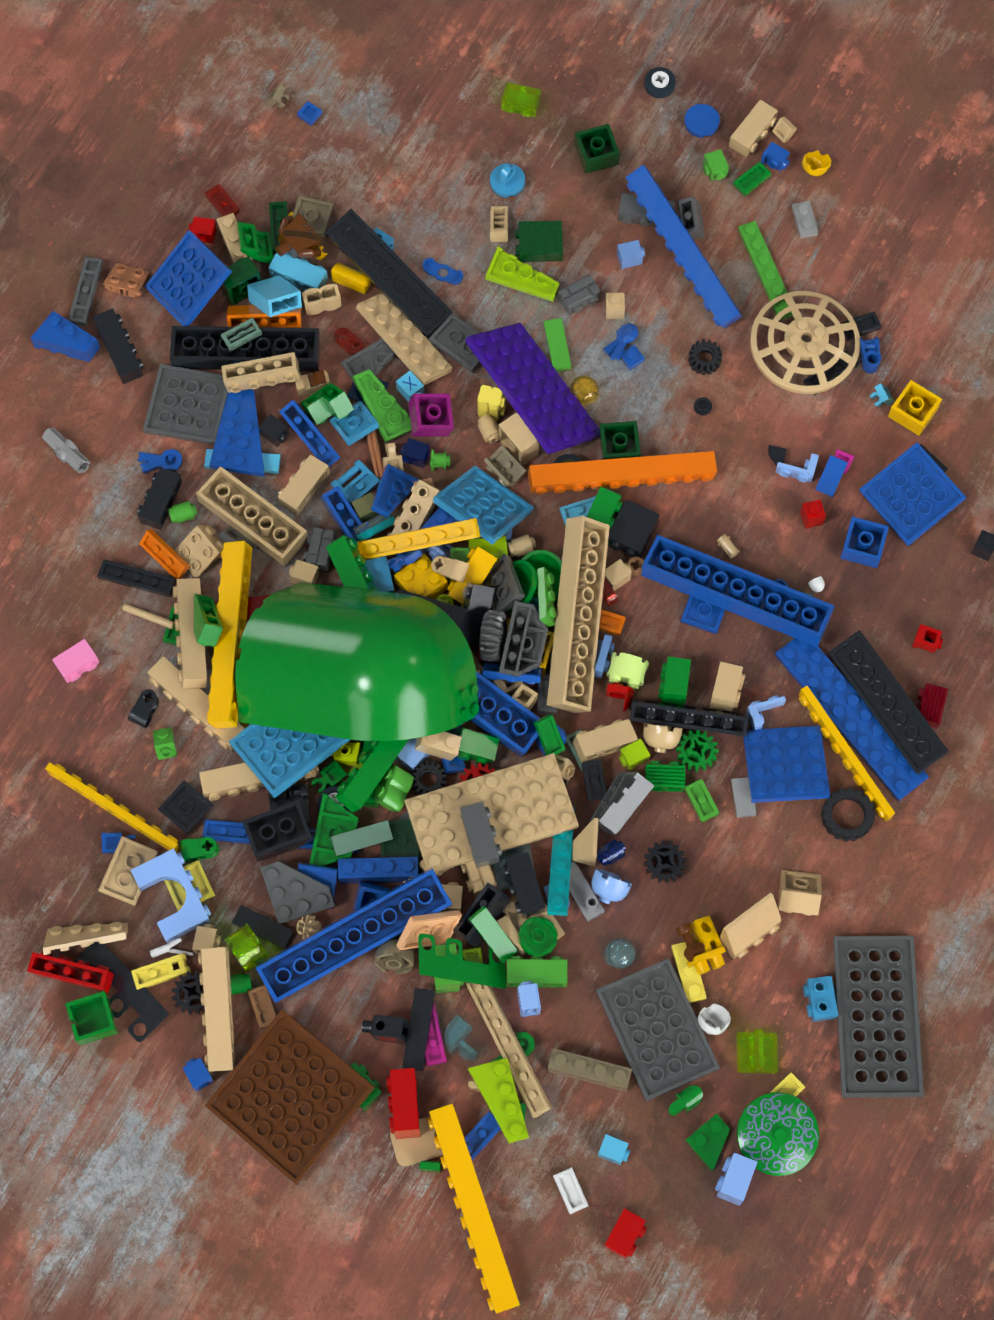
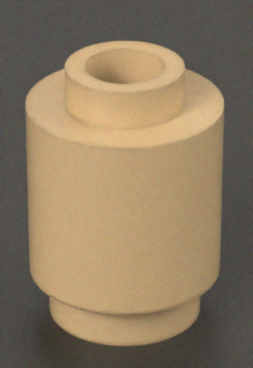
M491 415L481 417L478 420V428L484 441L490 444L496 443L500 438L499 427L495 418H492Z
M527 534L512 539L511 542L507 543L510 556L518 558L534 551L533 548H536L533 537L529 538Z

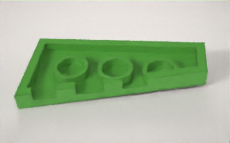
M370 369L353 376L352 379L368 411L380 426L378 430L385 443L412 432L409 414L399 406L396 399L386 391L385 386Z

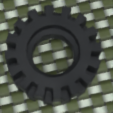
M702 339L701 343L698 340L690 348L689 366H692L691 369L693 371L696 369V373L699 374L702 371V375H706V372L710 375L712 371L716 372L717 368L720 367L722 351H720V346H716L717 343L715 341L712 344L710 339H708V342ZM701 352L710 353L712 360L703 362L699 360L698 355Z
M425 761V764L420 763L419 767L416 766L414 772H412V776H414L412 787L416 794L422 795L444 788L447 784L444 768L442 769L440 764L436 765L433 761L432 763H429V761ZM431 773L436 776L437 781L433 786L427 787L423 785L421 779L425 774Z

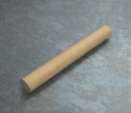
M126 603L123 605V611L170 629L175 627V622Z

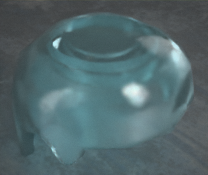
M618 938L607 943L604 948L603 957L609 966L622 969L632 964L635 960L636 951L631 942Z

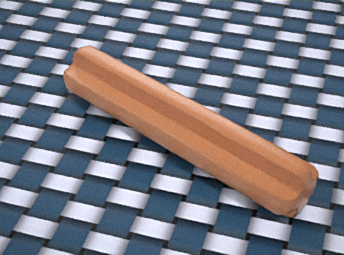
M374 430L367 434L366 437L375 476L381 480L384 468L376 431Z

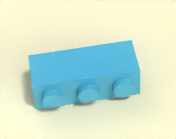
M276 253L268 267L270 277L280 275L293 286L303 291L311 288L320 289L325 286L328 280L327 270L322 266L312 265L302 258L294 259L289 253L282 257Z

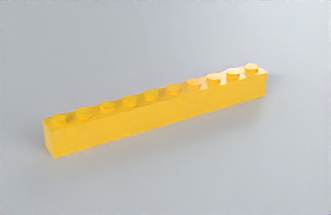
M246 541L226 542L221 552V580L218 586L219 602L216 608L223 625V630L214 647V656L211 660L213 668L210 676L211 690L208 695L209 711L206 715L208 723L216 729L237 727L238 723L235 677L236 660H240L241 648H239V644L246 627L253 549Z
M450 1104L429 1111L430 1117H427L430 1129H435L437 1136L433 1137L436 1148H441L443 1156L440 1157L443 1169L448 1168L450 1176L446 1178L450 1189H455L457 1196L453 1197L456 1208H461L463 1213L460 1220L463 1229H468L470 1237H467L470 1250L474 1249L477 1256L473 1258L476 1269H481L483 1277L480 1278L483 1290L488 1289L490 1298H487L490 1311L495 1310L497 1314L519 1306L520 1304L454 1106Z

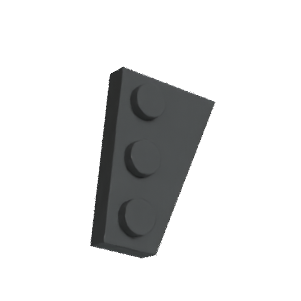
M380 339L342 361L341 365L353 381V376L368 369L377 376L396 354L383 339Z

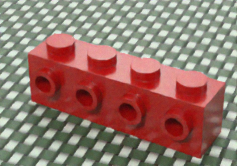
M43 951L40 954L32 952L27 969L28 973L109 993L114 976L112 972L108 971L109 967L97 965L96 968L90 966L89 962L82 960L75 963L71 962L69 957L60 956L55 958L52 957V953L44 955Z

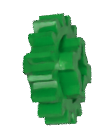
M699 730L696 731V734L689 731V736L687 737L683 734L682 740L678 743L680 747L676 748V752L680 754L677 756V760H683L681 765L687 764L688 771L694 768L695 772H698V769L701 768L704 772L706 765L711 768L713 765L711 761L716 762L717 760L715 755L718 754L719 750L714 749L717 747V742L712 743L713 736L706 737V731L703 735L700 734ZM689 742L690 748L684 751L686 744ZM694 748H696L698 751L701 750L700 755L697 751H694ZM710 752V756L705 760L704 755Z

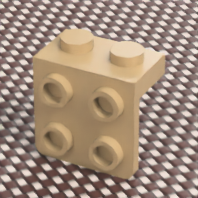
M197 525L175 549V552L190 565L188 570L192 575L200 577L216 558H222L221 552L225 542L218 538L216 531L211 526Z

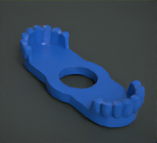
M426 258L422 266L428 275L452 285H458L462 282L463 273L460 269L456 271L448 265L434 262V258ZM446 269L448 275L441 277L438 275V271Z

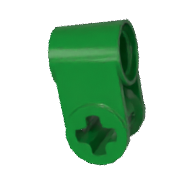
M211 837L180 841L181 855L185 862L214 858L219 853V845ZM211 844L213 847H210V851H207L206 848Z

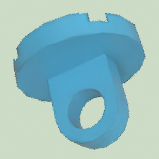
M510 163L501 164L492 170L490 185L493 192L498 196L504 198L514 197L523 191L525 175L522 169Z

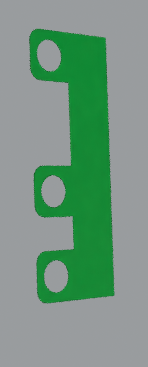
M423 933L419 934V975L506 989L505 963H497L493 960V951L490 947L489 964L463 960L462 942L452 938L446 939V957L436 956L434 936ZM423 938L431 940L432 948L430 950L423 948ZM452 942L456 943L459 947L457 955L451 954L449 950V945Z

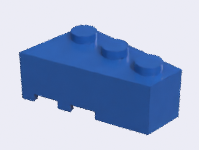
M54 311L31 337L34 348H43L53 353L66 354L68 357L90 362L100 349L95 337Z

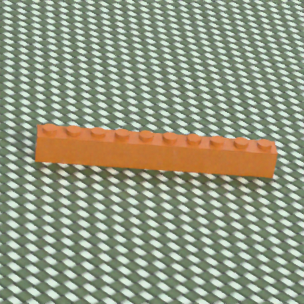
M714 451L530 465L528 469L530 493H536L537 495L551 491L563 493L565 490H573L574 492L589 488L591 490H599L600 487L617 489L627 485L628 487H637L640 484L654 486L658 483L674 484L677 481L691 483L694 480H701L706 482L714 479L717 474Z

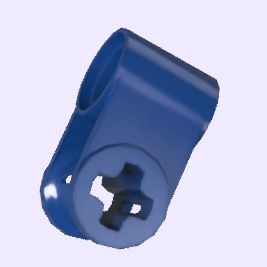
M878 337L869 340L860 338L859 354L861 356L862 368L869 374L877 372L881 361Z

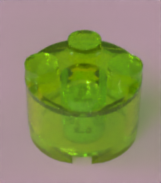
M248 924L224 939L246 972L269 957V954Z

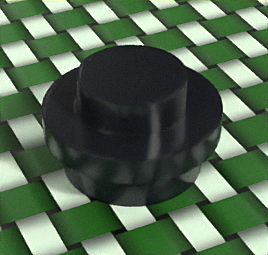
M705 397L697 399L694 403V411L698 415H708L712 410L711 401Z

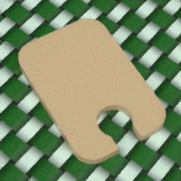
M427 1117L419 1119L420 1137L396 1139L395 1133L391 1134L390 1132L396 1159L401 1166H410L421 1161L443 1156L441 1148H436L433 1139L435 1137V1129H430Z

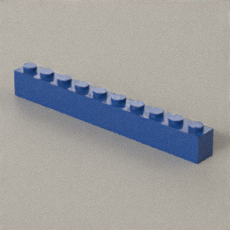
M642 165L626 176L628 180L626 185L632 193L635 191L638 196L636 198L638 204L641 207L644 206L648 211L645 213L650 222L654 221L657 225L655 228L656 232L660 237L664 236L666 240L665 246L676 255L674 260L679 267L683 266L685 269V277L689 282L692 280L695 285L693 287L694 291L705 300L703 305L708 312L711 310L714 314L712 319L718 327L721 325L725 329L743 317L648 168Z

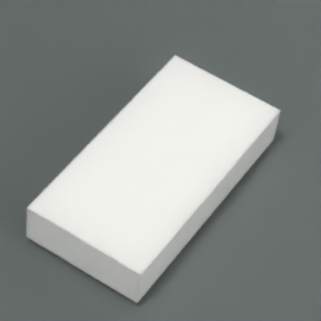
M572 1167L553 1175L570 1215L589 1207Z

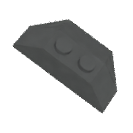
M514 602L499 673L519 677L539 667L541 664L548 628L539 619V614L532 604Z

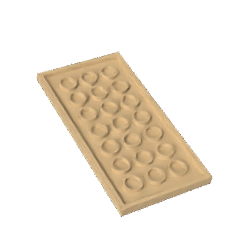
M554 753L404 800L426 870L433 867L435 873L474 861L462 821L460 807L482 801L485 807H489L491 818L488 819L490 826L494 825L496 837L493 838L495 845H500L501 852L579 828Z

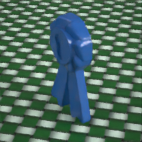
M631 323L621 325L616 331L617 339L603 348L604 353L608 354L611 360L616 359L619 361L626 344L634 341L638 336V328Z
M175 449L165 450L161 455L139 452L138 462H146L140 464L143 474L160 467L169 471H177L182 465V456Z

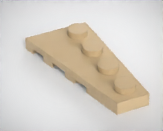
M113 922L111 924L95 923L88 926L73 925L71 927L55 926L48 928L43 945L44 955L51 954V950L59 948L61 952L67 951L70 946L80 945L81 948L88 947L96 941L104 944L127 939L128 924Z

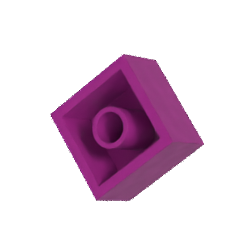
M413 394L408 402L412 437H448L454 429L450 394Z

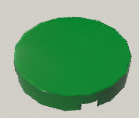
M531 917L525 920L519 929V944L530 955L536 957L545 956L551 953L557 945V929L546 918Z

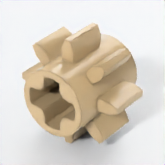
M302 916V919L298 921L297 932L303 935L302 939L321 930V923L315 920L316 916Z

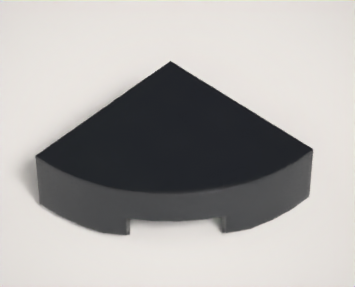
M769 445L768 455L777 466L778 462L784 463L787 449Z

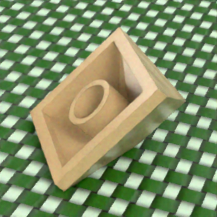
M594 818L573 840V861L595 866L598 818Z

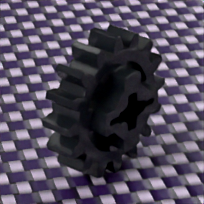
M662 840L660 846L655 842L654 849L649 847V854L644 856L648 861H645L643 865L649 867L646 869V874L652 873L651 879L653 880L657 877L658 883L661 880H665V883L668 884L669 879L676 882V875L682 877L680 870L685 871L686 868L683 864L686 863L687 859L682 858L684 851L679 852V845L673 847L672 841L665 845L664 840ZM675 856L678 860V867L676 866V863H674ZM652 858L656 862L655 868L652 865ZM666 859L669 861L668 864H661V862L665 861Z
M187 971V977L184 978L180 975L181 981H174L177 988H172L171 991L176 995L171 998L173 1001H177L175 1006L177 1008L181 1007L182 1013L188 1010L189 1015H192L193 1011L200 1015V1009L205 1010V1005L202 1006L201 1003L195 1006L192 1005L193 1003L201 1002L203 985H200L198 971H195L194 975ZM195 980L193 983L186 984L189 981ZM188 990L193 992L196 990L198 995L191 996ZM181 991L185 994L183 1002L180 997Z

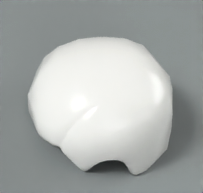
M714 1003L708 1008L704 1007L698 1016L700 1027L706 1033L712 1035L723 1033L731 1021L729 1012L723 1006Z

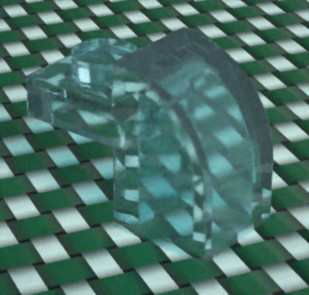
M458 1015L453 1018L445 1030V1045L451 1055L458 1049V1054L464 1060L468 1061L470 1059L473 1062L478 1057V1052L465 1042L466 1038L473 1031V1027Z

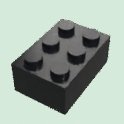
M298 800L242 821L257 862L313 842Z

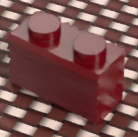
M926 683L924 688L919 689L917 699H920V703L916 707L930 726L938 729L949 689Z

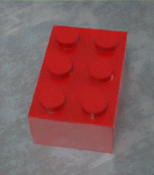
M415 1068L390 1070V1076H386L388 1093L392 1094V1096L388 1097L389 1112L393 1113V1117H389L391 1134L395 1133L396 1139L420 1137Z

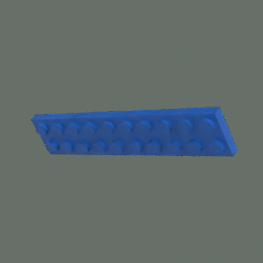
M794 638L775 653L776 658L802 688L805 686L809 687L841 735L898 802L929 778L925 771L920 775L915 773L856 690L819 647Z

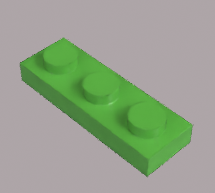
M545 567L537 569L539 619L550 627L555 625L556 610L554 608L556 597L553 591L555 579L552 573Z

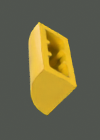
M339 262L331 270L332 281L364 295L372 283L362 272Z

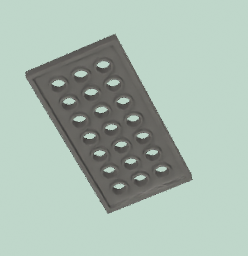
M834 936L833 953L836 1005L838 1010L837 1029L841 1098L924 1097L914 936ZM892 951L897 952L900 959L892 961L889 958V953ZM857 952L860 956L859 961H851L849 953ZM877 952L880 956L879 961L874 962L870 960L869 953ZM853 971L858 972L861 976L860 981H853L850 978V973ZM873 971L878 972L881 975V979L873 981L870 978V973ZM892 971L899 972L901 975L899 981L891 979L890 973ZM854 991L860 992L862 1000L854 1001L851 998V993ZM873 991L880 992L882 1000L874 1001L871 993ZM893 991L900 992L902 1000H893L891 993ZM854 1011L861 1012L863 1020L855 1021L852 1013ZM874 1011L881 1012L883 1020L875 1021L872 1013ZM894 1011H900L903 1014L902 1021L894 1020L892 1016ZM856 1031L862 1032L864 1040L861 1042L856 1041L853 1033ZM875 1031H881L884 1034L883 1041L879 1042L874 1039L873 1034ZM895 1031H901L904 1034L905 1038L903 1041H897L894 1038ZM897 1051L904 1052L906 1055L905 1061H898L895 1058V1053ZM855 1052H863L865 1054V1061L858 1062L854 1057ZM875 1052H883L886 1057L885 1061H877L875 1059ZM861 1071L866 1074L865 1082L857 1081L855 1077L857 1072ZM882 1071L886 1074L887 1079L885 1082H879L876 1079L877 1072ZM897 1072H905L907 1080L905 1082L898 1081L896 1078Z

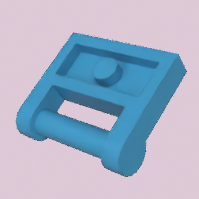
M357 460L352 468L339 479L333 480L330 485L332 488L339 486L352 506L351 502L369 494L379 485L380 480L360 460ZM358 471L362 472L346 487H342V485L345 482H347L351 477H353Z

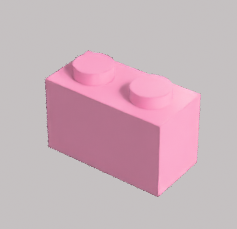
M85 639L52 659L67 683L78 680L81 674L95 669L97 664L100 663Z

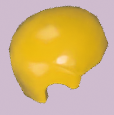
M819 150L808 152L802 160L803 169L808 174L816 177L826 173L831 166L830 156L828 154L821 155Z

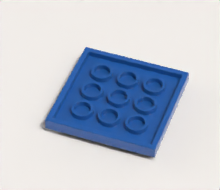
M188 230L145 285V288L183 327L190 326L232 271L192 231Z
M917 442L859 489L863 497L907 547L966 500V496Z
M820 726L747 730L746 736H743L751 803L830 798Z

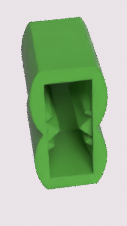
M390 766L382 778L381 785L375 791L374 801L391 812H400L404 806L407 793L412 786L414 776L398 766Z

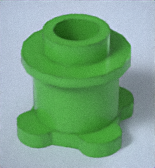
M431 449V471H434V468H444L446 470V466H450V455H447V451H444V453H434V449Z

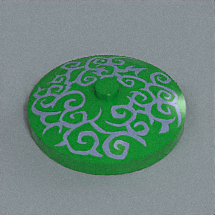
M772 1092L760 1095L744 1108L737 1123L736 1136L741 1154L744 1157L757 1161L756 1170L768 1175L785 1176L801 1170L810 1162L818 1146L819 1128L813 1112L802 1100L787 1093Z

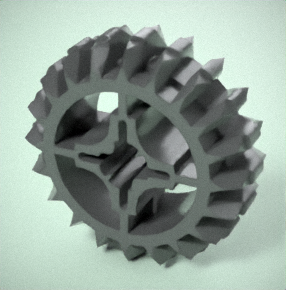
M488 610L483 617L481 626L480 655L485 661L499 662L502 659L507 638V618L504 612Z

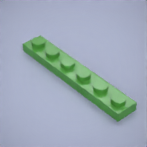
M756 221L739 226L738 231L769 301L787 293ZM784 299L772 305L776 315L788 307ZM788 312L780 320L793 316L792 312Z

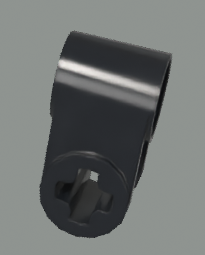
M146 689L142 691L128 715V721L145 729L148 727L159 706V699L153 690ZM152 697L153 701H148L147 703L146 699H151Z

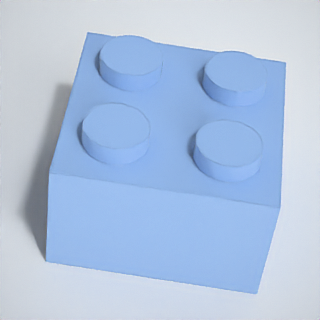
M733 1153L731 1157L728 1156L722 1168V1171L725 1172L724 1177L720 1176L715 1190L718 1191L716 1197L740 1206L744 1201L757 1161L737 1153Z

